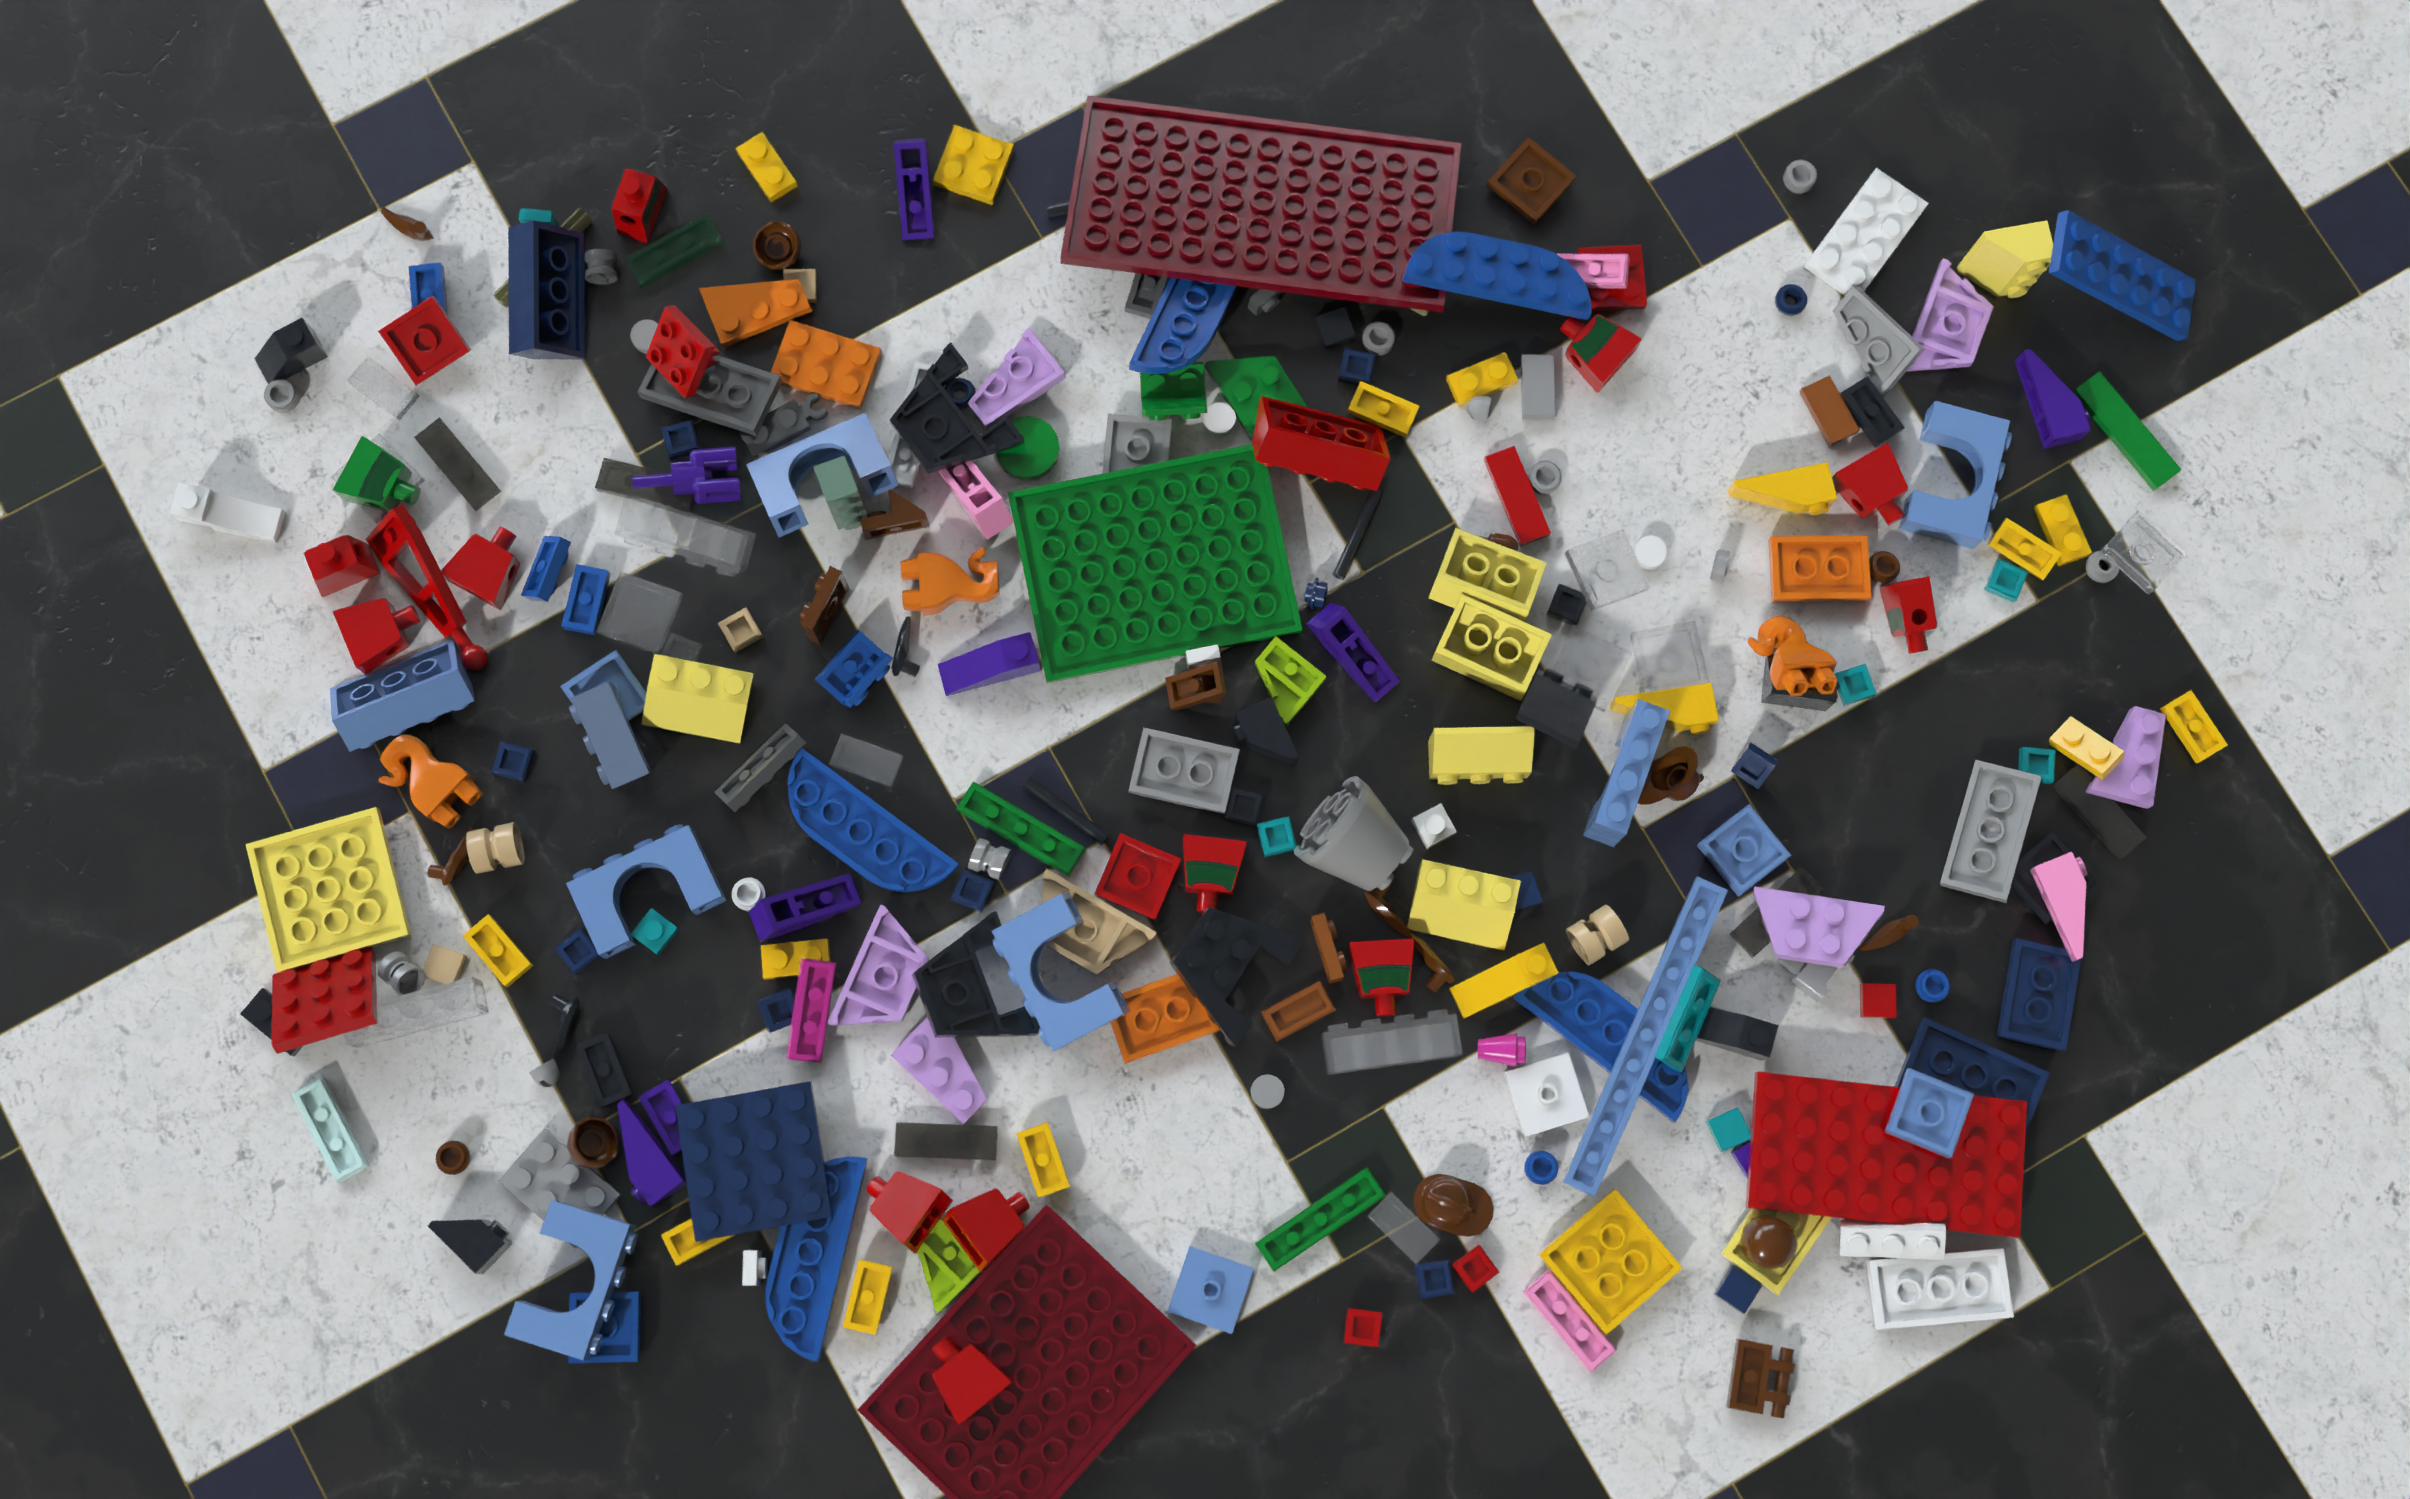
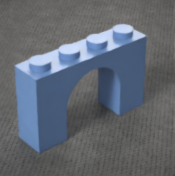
M1934 401L1926 410L1920 440L1951 448L1963 454L1974 469L1975 487L1970 496L1957 500L1946 499L1914 490L1905 499L1903 508L1905 516L1900 520L1899 529L1974 549L1983 540L1986 541L1991 530V522L1987 521L1989 511H1993L1998 499V492L1994 491L1996 481H2000L2005 468V462H2001L2003 451H2007L2012 438V433L2008 432L2010 420Z
M866 413L746 464L778 537L809 525L798 501V489L803 479L814 470V466L845 455L849 467L858 474L869 498L899 486L889 460Z
M1638 699L1625 715L1615 746L1620 748L1602 795L1593 805L1583 836L1614 847L1627 834L1670 710Z
M682 824L673 826L664 832V837L655 841L652 839L644 840L634 846L635 851L624 856L622 853L610 856L603 861V866L593 871L591 868L583 869L573 875L574 880L566 883L599 956L607 959L636 945L621 913L619 899L625 882L642 869L662 868L670 871L678 881L691 911L696 915L727 901L696 833L689 825L685 827Z
M1069 892L1055 896L992 931L995 937L993 945L997 953L1001 957L1005 956L1010 966L1008 974L1011 981L1016 987L1020 986L1026 997L1023 999V1003L1031 1017H1036L1041 1027L1038 1030L1043 1043L1047 1047L1051 1046L1053 1051L1073 1043L1130 1012L1116 982L1106 984L1076 1001L1059 999L1048 992L1042 984L1038 963L1044 947L1054 938L1084 923Z
M551 1200L540 1234L574 1244L588 1254L595 1269L593 1290L581 1306L565 1313L526 1301H516L504 1335L580 1360H590L591 1355H596L600 1349L603 1335L599 1334L603 1321H608L613 1312L615 1301H612L611 1297L615 1287L619 1288L624 1280L626 1267L622 1266L626 1254H631L638 1238V1234L634 1233L636 1226L560 1201Z

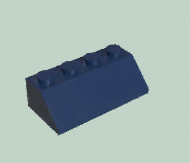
M534 220L508 227L509 354L530 359H585L584 233Z

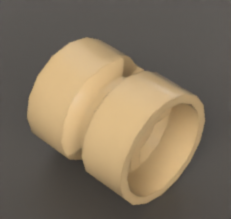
M515 822L497 825L493 832L487 828L467 832V852L472 869L476 874L493 871L497 868L498 864H501L504 868L524 864L523 841L520 830Z
M1604 905L1591 913L1588 922L1582 919L1566 929L1571 945L1588 966L1604 957L1605 949L1613 951L1629 941L1624 925L1608 905Z

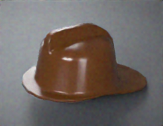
M1687 746L1677 747L1654 760L1650 766L1638 804L1650 805L1665 798L1673 801H1682L1689 798L1704 779L1703 773L1697 767L1698 756L1694 749Z
M1435 1174L1419 1183L1414 1193L1413 1204L1416 1214L1424 1223L1433 1228L1459 1236L1471 1237L1483 1232L1493 1218L1494 1206L1490 1195L1484 1188L1450 1175Z

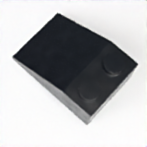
M1546 668L1545 672L1538 669L1521 702L1516 719L1577 749L1596 705L1597 697L1592 695L1594 692L1592 689L1583 684L1576 683L1575 686H1572L1562 681L1564 676L1552 669Z

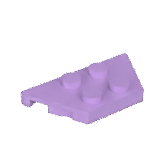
M1943 258L1939 263L1912 336L1925 350L1907 371L1970 367L1975 359L1993 306L1984 296L1976 293L1974 286L1966 278L1962 280L1950 268L1951 263L1947 259Z
M1755 886L1753 893L1776 958L1844 968L1853 953L1868 936L1872 927L1883 916L1885 908L1882 905Z
M883 905L879 906L827 1022L832 1026L903 1022L917 991L912 974L927 963L929 958Z

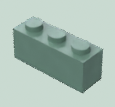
M845 455L814 466L815 473L838 530L843 528L845 530H852L860 527V519L867 518V513Z

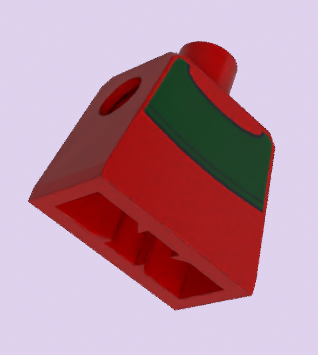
M631 169L624 171L611 209L618 235L649 243L668 191L667 187L657 177Z
M1596 314L1586 326L1577 318L1569 317L1560 328V331L1573 340L1565 352V357L1597 393L1603 389L1633 355L1642 340L1637 335L1600 314Z
M1930 576L1880 587V594L1891 635L1893 637L1905 635L1909 654L1928 650L1925 631L1937 628Z
M1183 834L1185 892L1198 894L1197 912L1203 913L1205 908L1208 907L1217 909L1218 896L1232 897L1245 853L1246 841Z
M1414 938L1350 942L1348 945L1359 996L1363 999L1375 998L1376 1017L1395 1016V997L1407 996L1409 993Z

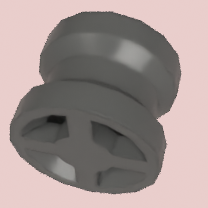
M592 249L585 253V262L588 264V269L585 271L586 281L593 284H611L617 281V271L614 269V265L617 262L616 252L608 249Z

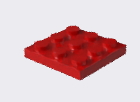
M372 947L351 950L340 956L326 960H317L312 964L295 969H287L272 975L271 1045L276 1054L377 1024L376 954Z

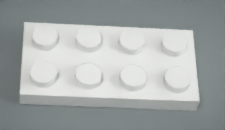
M1876 168L1803 268L1844 296L1853 286H1858L1865 291L1928 203Z
M2004 1248L1946 1253L1945 1260L1891 1258L1866 1261L1875 1330L2014 1317Z

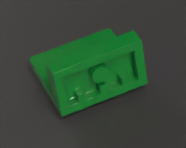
M1203 361L1194 362L1185 368L1170 373H1140L1142 416H1149V420L1160 421L1168 419V415H1181L1183 419H1196L1201 417L1202 413H1207Z

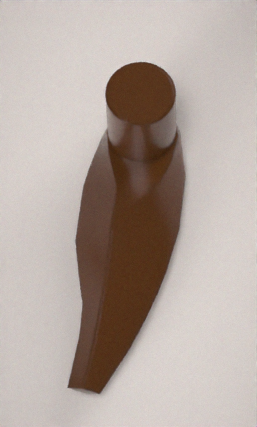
M385 207L381 209V213L387 221L404 235L420 241L434 239L424 222L417 221L409 216L396 214Z
M467 832L456 850L450 855L445 867L429 866V878L441 879L442 884L446 886L459 875L468 857L466 845Z
M1389 884L1382 891L1377 887L1372 891L1365 890L1366 899L1377 915L1391 927L1409 937L1411 932L1397 916L1393 907L1383 899L1391 885Z
M1911 914L1887 923L1871 939L1859 946L1860 950H1874L1897 942L1911 929L1918 926L1919 920L1917 916Z
M1411 933L1409 937L1410 939L1414 938V946L1423 956L1426 965L1435 972L1425 986L1436 994L1445 981L1448 983L1454 982L1453 974L1423 940Z

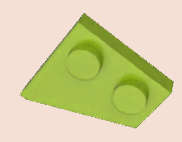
M1276 636L1255 660V665L1270 697H1272L1284 725L1287 727L1326 680L1327 676Z
M940 1219L917 1251L926 1283L931 1293L934 1309L938 1313L980 1273L945 1223Z

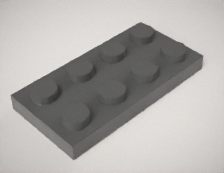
M715 356L713 358L716 360V364L705 369L695 396L684 398L651 364L637 392L640 398L757 436L783 382L779 375L721 356Z

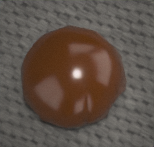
M771 221L761 227L753 238V252L763 266L773 270H784L795 264L800 256L801 240L797 231L790 224Z
M587 1117L579 1121L568 1135L567 1149L570 1157L581 1167L588 1169L601 1168L612 1161L618 1154L619 1137L614 1126L603 1118Z
M1761 1216L1751 1219L1743 1228L1740 1239L1745 1257L1756 1265L1770 1270L1785 1267L1794 1258L1798 1246L1797 1236L1794 1234L1791 1226L1783 1220L1772 1216Z

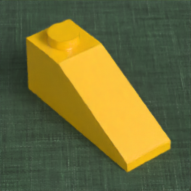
M1828 462L1735 480L1728 489V494L1731 497L1798 514L1809 512L1811 516L1828 512L1829 508L1837 500Z
M1712 683L1615 697L1610 703L1611 711L1624 715L1629 712L1638 699L1670 710L1665 727L1679 732L1691 731V735L1709 733L1711 731L1710 728L1719 721Z
M1542 943L1449 989L1464 1019L1508 999L1518 992L1552 978L1559 972L1545 944Z

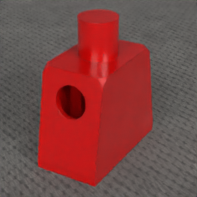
M1888 443L1878 447L1833 475L1832 480L1835 490L1862 519H1866L1879 511L1886 524L1890 526L1905 516L1896 501L1908 491V486Z
M501 526L491 541L478 534L472 535L442 568L441 572L444 578L453 585L501 610L520 567V561L512 553L508 552L517 536Z
M343 535L326 543H321L304 552L321 597L328 596L381 574L369 544L350 535Z
M386 598L333 611L354 665L364 674L371 672L407 649L410 643L404 630L421 623L413 605L396 612L393 604Z
M900 1171L895 1172L888 1182L876 1176L867 1186V1194L875 1198L869 1211L899 1242L914 1254L917 1253L953 1202V1199L939 1187Z
M995 1188L952 1207L942 1221L979 1272H982L1023 1230L1025 1226L1019 1216L1029 1210L1030 1205L1026 1197L1020 1192L1006 1200L1000 1190Z
M946 1336L931 1348L943 1363V1366L934 1372L932 1376L958 1425L963 1423L1013 1382L1002 1369L973 1343L959 1351L949 1336Z

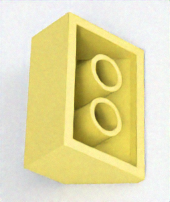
M2047 220L1984 231L1957 266L1958 273L1996 297L2008 295V298H2016L2025 295L2028 289L2037 282L2040 275L2047 270L2051 262L2053 241Z
M1455 528L1429 599L1455 608L1461 594H1464L1525 622L1547 563Z
M1461 594L1431 661L1521 701L1552 634Z
M654 654L642 725L740 744L754 673Z
M1531 726L1434 728L1428 740L1429 780H1438V784L1442 785L1458 783L1457 779H1470L1472 784L1490 783V779L1503 778L1504 783H1521L1523 778H1528L1532 772L1534 728Z
M1422 860L1419 866L1407 928L1415 932L1504 951L1515 913L1521 881Z

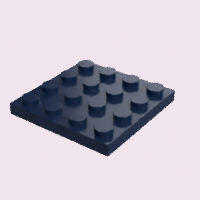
M1924 1017L1920 1021L1894 1087H1901L1906 1070L1911 1068L1971 1092L1974 1096L2027 1101L2026 1135L2049 1072Z
M811 1081L675 1106L695 1242L833 1217Z

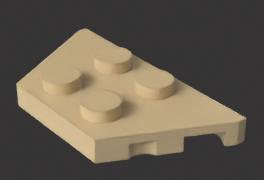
M1048 869L1044 871L1042 903L1061 893L1069 892L1084 923L1051 940L1046 945L1049 949L1097 976L1156 937L1157 932L1052 871Z

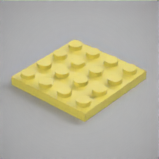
M374 807L245 844L277 973L287 969L306 966L317 960H326L340 956L351 950H361L412 936L379 808Z

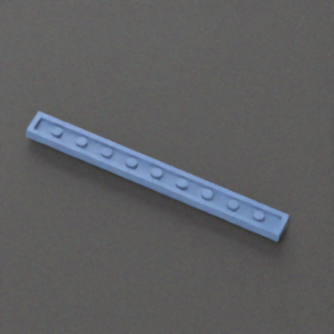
M1698 876L1694 879L1562 1183L1591 1197L1596 1196L1655 1060L1654 1056L1693 965H1696L1728 890Z

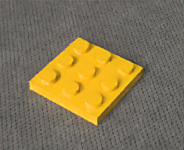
M1616 1188L1611 1190L1538 1254L1540 1259L1604 1335L1612 1331L1683 1268Z

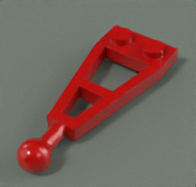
M403 504L392 508L365 540L383 567L445 638L450 636L454 638L462 650V664L469 670L476 671L482 669L487 664L488 654L482 646L474 645L462 628L467 621L415 519L408 513ZM408 545L428 581L424 588L397 558ZM434 596H436L441 608L433 600Z

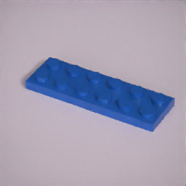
M2069 210L2058 213L2049 274L2176 341L2188 339L2195 293V279Z

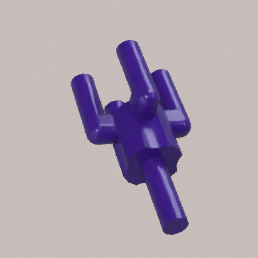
M735 446L693 450L690 453V461L670 463L671 473L632 476L633 489L673 486L674 495L694 494V500L698 504L740 501L738 477L712 479L711 472L737 470Z

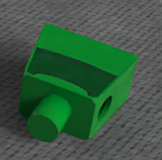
M361 436L333 488V491L342 500L386 512L394 508L399 500L409 505H414L421 493L419 487L408 483L412 476L410 469L364 436Z

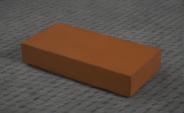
M1830 375L1799 391L1829 447L1856 435L1860 431Z
M1318 981L1261 1011V1014L1276 1042L1335 1012L1336 1009L1321 981Z

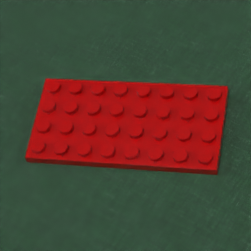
M1755 1072L1745 1208L1900 1225L1945 1223L1947 1231L2020 1238L2027 1101L1973 1096L1952 1158H1947L1885 1133L1900 1087Z

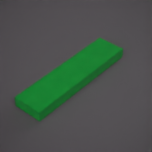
M2100 371L2073 391L2081 400L2082 406L2153 491L2181 471V468Z
M974 781L956 808L957 812L1067 877L1071 876L1086 851V848Z
M1365 1168L1257 1241L1255 1245L1274 1272L1384 1198L1386 1194L1369 1169Z

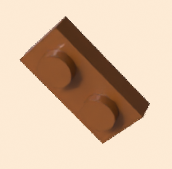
M1325 913L1312 916L1310 923L1328 982L1331 984L1342 981L1344 978L1343 971H1347V965L1342 951L1336 952L1333 940L1338 939L1332 919L1327 921Z

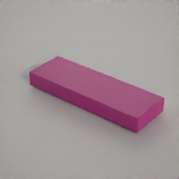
M801 958L786 1055L787 1059L822 1062L836 969L835 962Z

